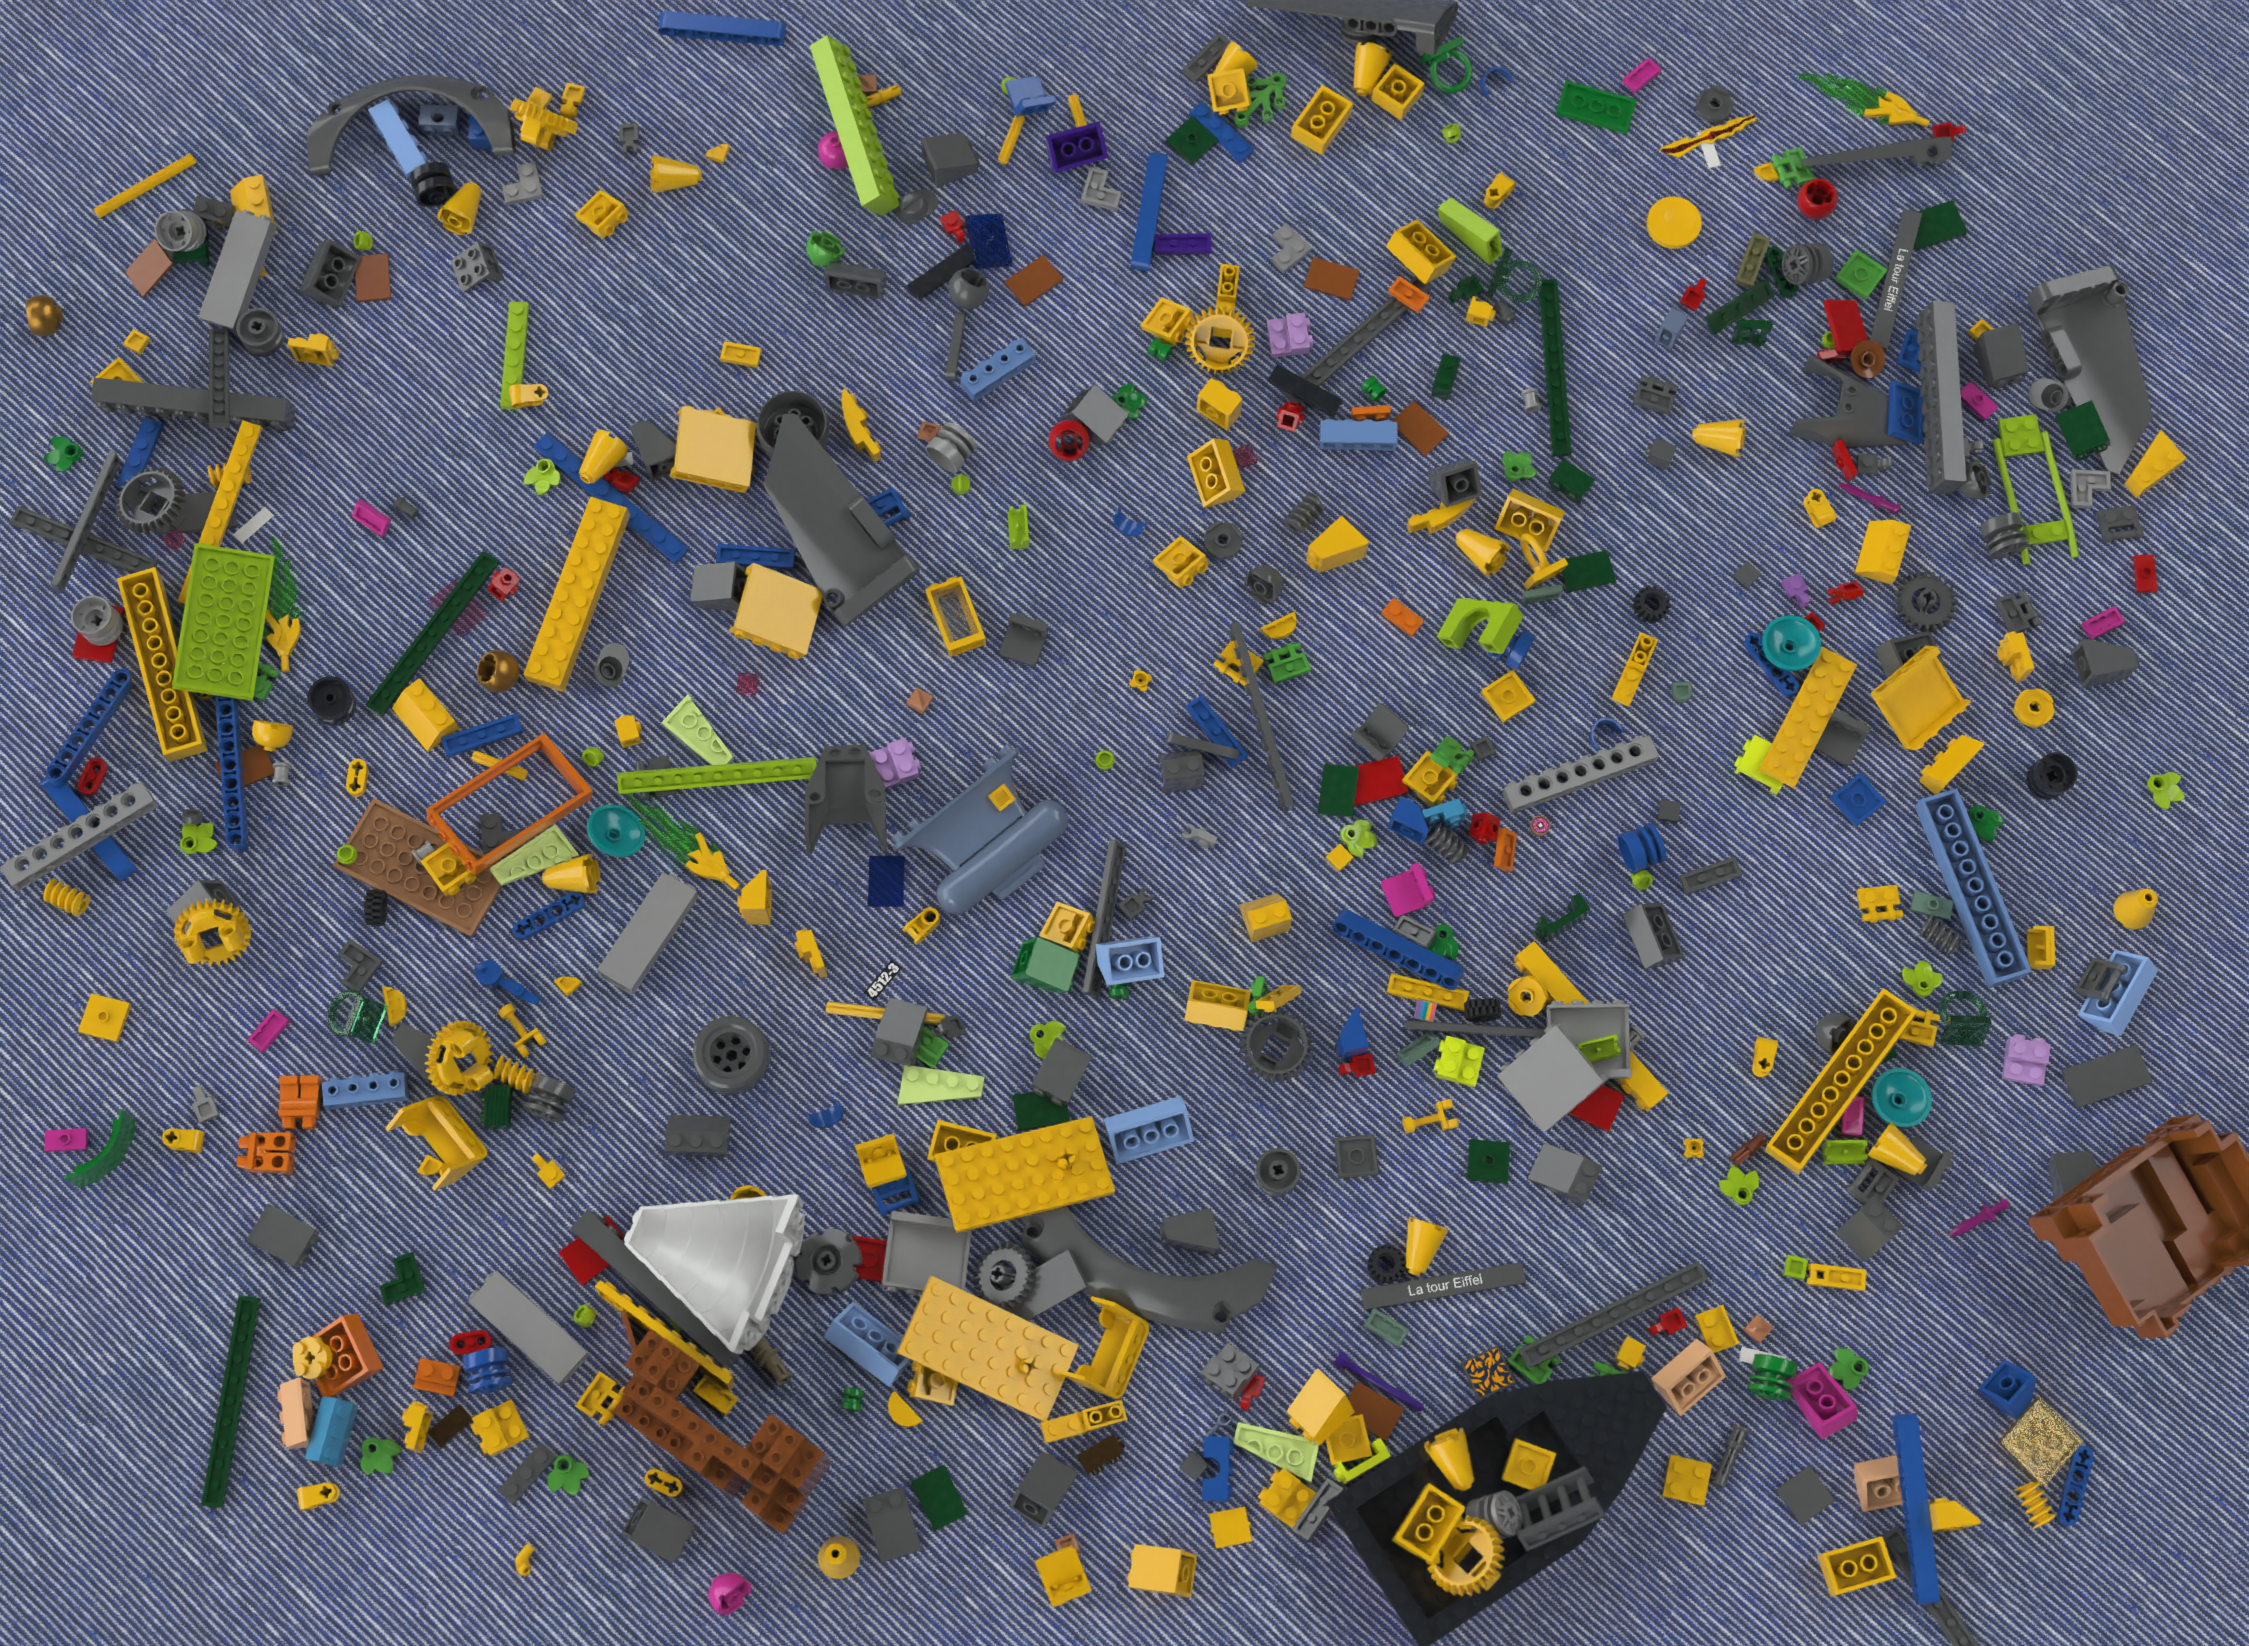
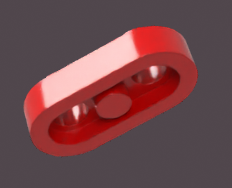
M91 758L86 763L78 781V790L85 796H93L99 791L107 773V764L101 758ZM96 767H101L98 772H95ZM92 784V788L87 790V786Z
M484 1330L459 1333L451 1338L449 1346L453 1353L467 1355L489 1349L492 1345V1337ZM481 1338H485V1343L483 1345H479V1340ZM463 1341L465 1346L461 1349L458 1348L459 1342Z

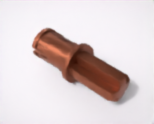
M1757 1133L1747 1143H1742V1147L1730 1156L1731 1162L1738 1166L1749 1156H1754V1152L1767 1143V1140L1764 1139L1765 1137L1761 1133Z

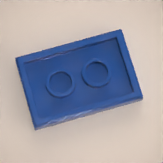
M1894 380L1889 382L1888 435L1915 444L1923 442V414L1921 411L1923 397L1920 394L1921 389Z

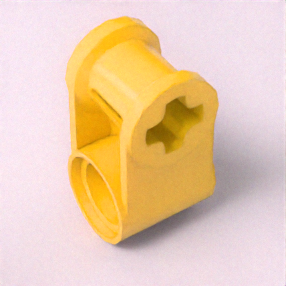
M1500 172L1486 190L1484 205L1489 209H1497L1505 198L1511 194L1516 186V182Z
M516 384L509 387L513 408L540 406L548 396V390L542 384Z
M1812 489L1803 500V505L1813 525L1816 528H1820L1835 521L1836 514L1823 491Z
M928 907L904 926L903 931L907 932L914 939L916 945L921 943L939 926L940 916L935 908ZM933 914L936 916V919L933 922H927L925 920L926 917Z
M1757 1037L1752 1064V1072L1755 1076L1760 1078L1766 1077L1772 1070L1778 1047L1777 1040Z
M169 1128L163 1133L162 1141L173 1150L202 1153L205 1132L194 1129ZM174 1136H176L177 1140H173V1142H171L170 1138H174Z
M328 1482L296 1489L300 1511L335 1502L340 1496L339 1487ZM328 1489H331L332 1493H329L328 1496H325V1492H327Z

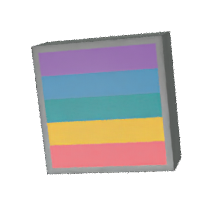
M1417 999L1413 1020L1434 1022L1437 1003Z

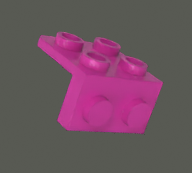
M1419 862L1411 865L1409 871L1381 882L1382 890L1395 917L1424 908L1433 902L1435 892L1431 885L1428 886L1426 881L1427 873L1424 867H1420Z

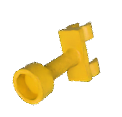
M509 1003L502 1007L498 1014L503 1020L508 1019L520 1035L521 1039L515 1042L514 1046L522 1057L525 1058L530 1054L524 1046L525 1043L535 1038L538 1044L542 1046L547 1041L537 1028L527 1033L514 1015L516 1009Z
M1452 1099L1437 1102L1435 1104L1437 1114L1417 1119H1412L1411 1116L1402 1118L1406 1134L1415 1132V1128L1438 1121H1440L1443 1131L1457 1128L1459 1126L1458 1119L1446 1121L1443 1110L1453 1108Z

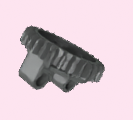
M152 467L151 471L145 468L144 473L138 470L137 476L131 474L132 479L130 481L125 480L127 484L120 486L123 489L122 492H117L120 498L115 499L117 505L114 507L117 510L116 514L120 522L127 529L130 528L133 533L136 531L140 535L142 532L148 535L150 530L153 534H156L157 528L163 531V525L177 530L186 517V511L181 503L186 502L183 498L186 493L183 491L185 487L181 484L182 481L175 474L161 467L158 469ZM153 477L157 480L155 484L147 487H142L139 484L140 482L151 481ZM152 494L167 500L157 516L149 514L156 504V498ZM128 507L132 508L133 519L128 516Z
M1280 1009L1277 1010L1276 1014L1269 1012V1015L1262 1011V1018H1259L1257 1014L1254 1015L1256 1022L1249 1020L1248 1023L1251 1027L1244 1026L1243 1028L1247 1034L1241 1033L1240 1035L1241 1038L1245 1039V1041H1239V1045L1244 1046V1048L1239 1050V1053H1245L1241 1060H1248L1245 1067L1252 1066L1251 1074L1256 1072L1258 1074L1257 1078L1259 1079L1263 1076L1265 1082L1272 1078V1082L1275 1083L1276 1079L1279 1078L1280 1082L1283 1083L1284 1077L1291 1081V1074L1298 1077L1299 1073L1297 1070L1304 1072L1305 1068L1302 1065L1309 1066L1310 1064L1306 1058L1312 1059L1313 1056L1308 1053V1051L1314 1050L1313 1046L1308 1045L1314 1041L1311 1038H1307L1311 1035V1031H1304L1308 1025H1300L1302 1018L1297 1021L1294 1020L1295 1013L1288 1017V1010L1285 1011L1284 1015H1281ZM1275 1018H1278L1275 1024L1261 1026V1022L1263 1021L1264 1023L1274 1021ZM1300 1032H1301L1300 1037H1301L1302 1045H1304V1049L1301 1048L1300 1042H1299V1039H1298V1033H1300ZM1271 1034L1272 1037L1290 1046L1281 1062L1261 1052Z

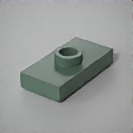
M1562 584L1550 587L1542 585L1534 590L1524 591L1522 602L1526 605L1558 599L1563 593Z
M1914 891L1910 911L1927 916L1933 914L1934 918L1949 921L1954 901Z
M1426 1032L1397 1052L1396 1056L1398 1060L1408 1067L1418 1059L1423 1058L1428 1052L1439 1046L1440 1043L1432 1034Z
M1375 1308L1363 1326L1397 1348L1400 1347L1410 1330Z

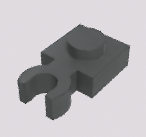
M638 123L619 124L620 143L624 145V155L627 156L629 149H633L634 155H637L638 150L635 144L639 143Z
M1146 886L1141 888L1138 896L1131 893L1118 904V908L1130 921L1146 909L1144 903H1149L1154 899L1153 894L1149 897L1143 895L1147 891Z

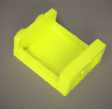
M1754 735L1751 740L1747 739L1742 748L1745 750L1743 757L1738 756L1734 764L1737 767L1734 773L1738 775L1741 772L1771 787L1770 792L1777 795L1783 783L1758 770L1772 743Z
M1381 1438L1373 1441L1370 1445L1375 1456L1353 1469L1346 1471L1341 1461L1335 1464L1333 1474L1339 1483L1342 1481L1346 1485L1391 1457Z

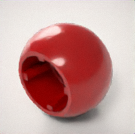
M1825 179L1809 180L1798 191L1797 206L1800 212L1809 219H1824L1830 216L1837 207L1838 193L1836 188Z
M1063 420L1058 422L1050 431L1048 444L1051 452L1058 459L1072 462L1085 455L1089 448L1090 437L1087 429L1078 421ZM1072 435L1074 439L1071 442H1065L1064 437ZM1079 435L1082 437L1080 445L1077 443V436ZM1058 436L1060 437L1061 442L1059 446H1057L1056 439ZM1064 448H1066V449L1075 448V450L1065 451Z

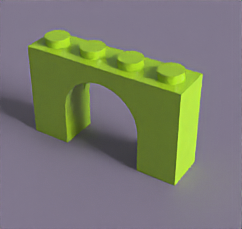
M1458 598L1440 629L1437 638L1447 648L1461 649L1472 629L1481 621L1489 619L1478 642L1490 653L1503 654L1524 614L1512 602L1501 603L1499 601L1490 602L1483 599Z

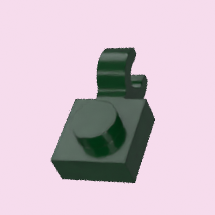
M1472 275L1458 282V288L1452 290L1448 298L1451 303L1457 302L1463 296L1466 300H1469L1473 296L1475 297L1483 293L1484 289L1476 276Z

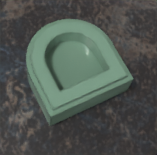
M1691 682L1671 683L1673 699L1680 703L1687 702L1692 695Z

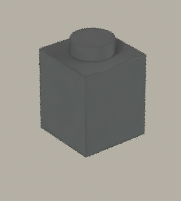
M1656 438L1654 444L1649 443L1645 452L1648 455L1646 462L1667 470L1677 446Z

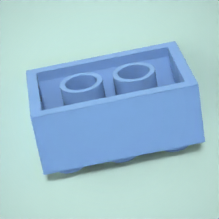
M1148 936L1096 944L1097 963L1107 985L1164 977L1160 937Z

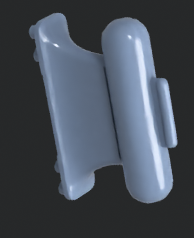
M1009 743L997 753L1001 757L1000 761L993 755L982 765L986 772L977 781L922 823L917 817L906 826L910 833L905 835L900 830L890 839L894 844L892 849L895 852L907 847L921 848L933 853L951 868L953 872L940 882L936 892L940 906L948 913L961 915L969 911L992 891L998 899H1006L1044 868L1045 862L1039 856V853L1059 838L1068 827V815L1064 807L1055 801L1043 800L1029 811L1024 809L1015 793L1011 778L1012 764L1020 750L1017 747L1013 749ZM1004 783L1016 800L999 812L988 798V795Z

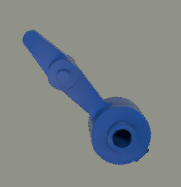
M485 960L476 965L474 969L475 976L484 988L495 989L501 986L518 1000H524L534 1005L539 1004V998L522 984L504 978L503 971L496 962Z

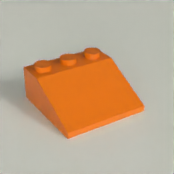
M358 1313L342 1315L313 1335L322 1338L323 1340L321 1341L325 1345L328 1344L332 1353V1363L330 1368H327L324 1372L326 1374L314 1379L321 1395L324 1397L333 1398L384 1369ZM310 1354V1360L312 1362V1360H315V1357Z

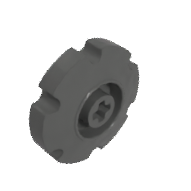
M827 1228L824 1230L823 1235L814 1232L802 1243L800 1250L803 1252L801 1258L796 1259V1268L800 1280L804 1283L810 1282L808 1287L810 1290L821 1295L832 1296L836 1289L844 1292L856 1282L859 1277L856 1268L862 1265V1253L857 1242H849L850 1235L838 1229Z

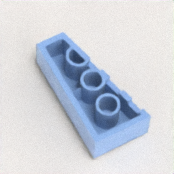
M387 99L368 109L374 126L376 125L381 137L386 139L385 142L392 154H395L394 157L407 179H409L410 173L418 166L426 164L428 159L423 151L419 152L416 146L419 144L414 135L410 136L407 132L409 127L405 120H400L397 114L400 112L395 103L391 104Z

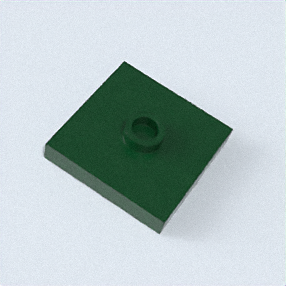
M1191 116L1166 139V143L1193 166L1218 143V139Z
M1469 1139L1466 1180L1507 1184L1510 1143Z

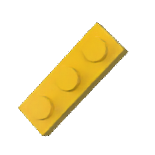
M1281 985L1256 1001V1009H1264L1265 1012L1276 1011V1008L1284 1006L1286 1002L1294 1000V997L1301 994V985Z

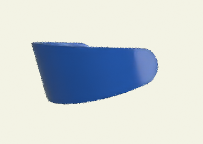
M1493 67L1481 76L1479 85L1483 94L1488 96L1489 93L1485 86V79L1488 73H1501L1510 83H1513L1514 80L1505 68Z
M1118 507L1113 517L1115 527L1122 534L1130 537L1141 535L1148 523L1141 524L1129 519L1121 512V507Z
M1600 718L1594 723L1590 731L1589 741L1597 752L1601 749L1594 740L1593 732L1596 727L1607 724L1616 728L1620 733L1623 732L1620 724L1612 718Z
M837 1100L836 1104L817 1113H807L806 1116L812 1126L826 1128L837 1124L842 1119L844 1112L839 1100Z

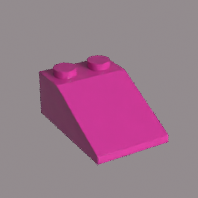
M1820 1362L1797 1374L1795 1379L1786 1381L1793 1385V1390L1790 1391L1811 1427L1822 1440L1857 1420V1406Z

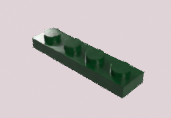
M1763 279L1704 317L1711 334H1717L1775 295L1768 280Z

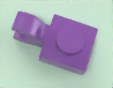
M1800 573L1782 580L1781 584L1789 599L1795 597L1801 609L1809 605L1808 602L1811 600L1806 594L1808 587Z

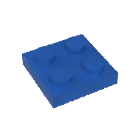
M1861 772L1830 796V799L1855 827L1887 803Z

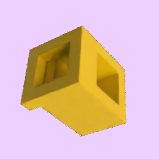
M1473 296L1465 321L1487 327L1489 321L1493 322L1496 311L1493 310V306L1489 303L1476 301V297Z

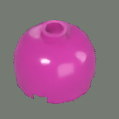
M832 131L825 134L820 139L818 145V155L821 163L829 169H844L848 167L838 132Z
M729 1572L718 1575L712 1580L708 1597L710 1604L719 1615L722 1616V1613L726 1616L730 1615L744 1604L745 1601L742 1598L745 1594L750 1595L751 1584L737 1573Z

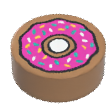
M1536 816L1530 823V830L1535 836H1544L1550 829V822L1544 816Z

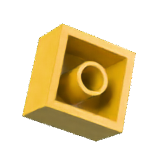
M1394 63L1373 89L1371 101L1402 120L1422 96L1425 83Z
M1211 378L1198 394L1197 411L1228 431L1241 414L1242 398L1236 391L1227 389L1221 381H1215Z

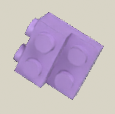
M1305 313L1287 314L1286 318L1267 320L1271 357L1309 353L1310 346H1313L1312 335H1308L1307 329H1310V319L1305 317Z
M906 737L888 743L887 747L869 753L885 785V789L919 778L918 771L922 769L918 759L914 760L912 753L915 752L911 741L907 742Z
M2015 1034L2013 1037L2006 1040L2002 1079L2043 1086L2046 1065L2049 1064L2051 1044L2045 1043L2046 1040L2041 1038H2034L2033 1041L2025 1040L2026 1036Z

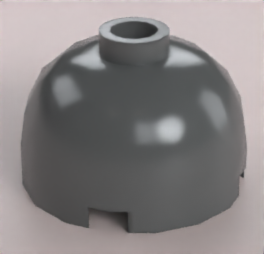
M1980 460L1965 464L1967 482L1957 489L1969 499H1982L1991 494V491H1988V486L1992 485L1990 475L1985 465L1980 466Z
M1268 565L1255 567L1244 579L1246 588L1249 586L1251 589L1250 595L1263 604L1274 603L1283 591L1284 582L1280 572Z
M1829 1013L1818 1019L1815 1024V1035L1818 1044L1826 1051L1835 1054L1847 1035L1853 1030V1019L1842 1013Z

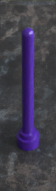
M1341 1351L1332 1366L1339 1370L1342 1368L1343 1370L1347 1369L1418 1411L1424 1409V1405L1421 1402L1350 1362L1347 1354Z

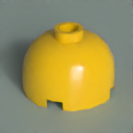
M254 720L252 735L257 744L264 746L263 750L276 751V748L286 746L291 740L293 734L292 725Z

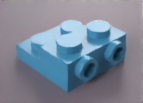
M1459 798L1422 810L1428 829H1432L1439 822H1441V826H1446L1448 830L1456 829L1461 824V821L1465 820V815L1468 814L1465 804H1461Z

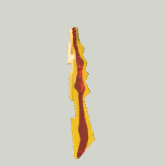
M1752 114L1748 117L1727 121L1725 125L1701 131V135L1690 140L1688 137L1661 147L1660 151L1680 158L1704 142L1713 144L1717 139L1733 136L1735 132L1742 131L1746 125L1755 122L1756 118Z

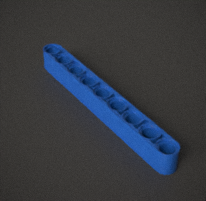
M215 695L226 842L234 852L242 853L249 847L238 699ZM231 709L229 714L224 715L226 710ZM233 727L231 732L225 733L228 728ZM234 746L233 750L227 751L228 747ZM236 764L232 770H228L230 765ZM232 783H237L236 787L229 788ZM239 801L235 807H231L233 802ZM235 820H240L238 825L232 826ZM241 838V842L234 845V841Z
M1916 1413L1893 1415L1894 1439L1914 1600L1917 1605L1939 1603L1940 1593L1919 1421Z

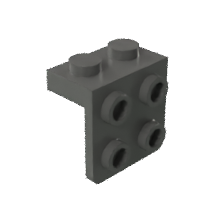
M1010 613L1008 619L1009 627L999 653L1002 657L1035 666L1048 634V624H1045L1040 619H1029L1022 613Z
M1380 703L1365 723L1354 730L1351 736L1358 745L1363 746L1369 751L1373 758L1381 761L1391 754L1409 730V726L1385 704Z
M1836 709L1830 717L1815 749L1837 762L1849 766L1871 727L1867 726L1862 720L1850 717L1847 712Z
M1914 1137L1910 1142L1926 1158L1924 1162L1927 1164L1921 1175L1916 1173L1915 1176L1897 1168H1894V1170L1929 1192L1934 1187L1938 1188L1944 1178L1941 1176L1944 1170L1948 1171L1954 1161L1951 1159L1954 1153L1949 1150L1941 1153Z

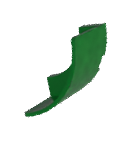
M120 1109L119 1118L113 1120L111 1136L104 1149L92 1160L74 1166L75 1173L65 1175L64 1179L79 1188L103 1179L110 1171L116 1169L125 1158V1154L133 1142L135 1118L123 1109Z

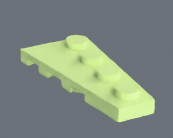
M689 695L661 722L666 729L710 765L730 764L734 760L731 753L716 735Z
M553 825L492 866L490 871L503 886L541 872L546 868L577 858L579 854L558 827Z
M904 1065L898 1106L912 1103L921 1104L924 1102L981 1098L985 1077Z
M1238 1422L1233 1442L1235 1445L1311 1483L1319 1447L1314 1441L1310 1443L1305 1437Z

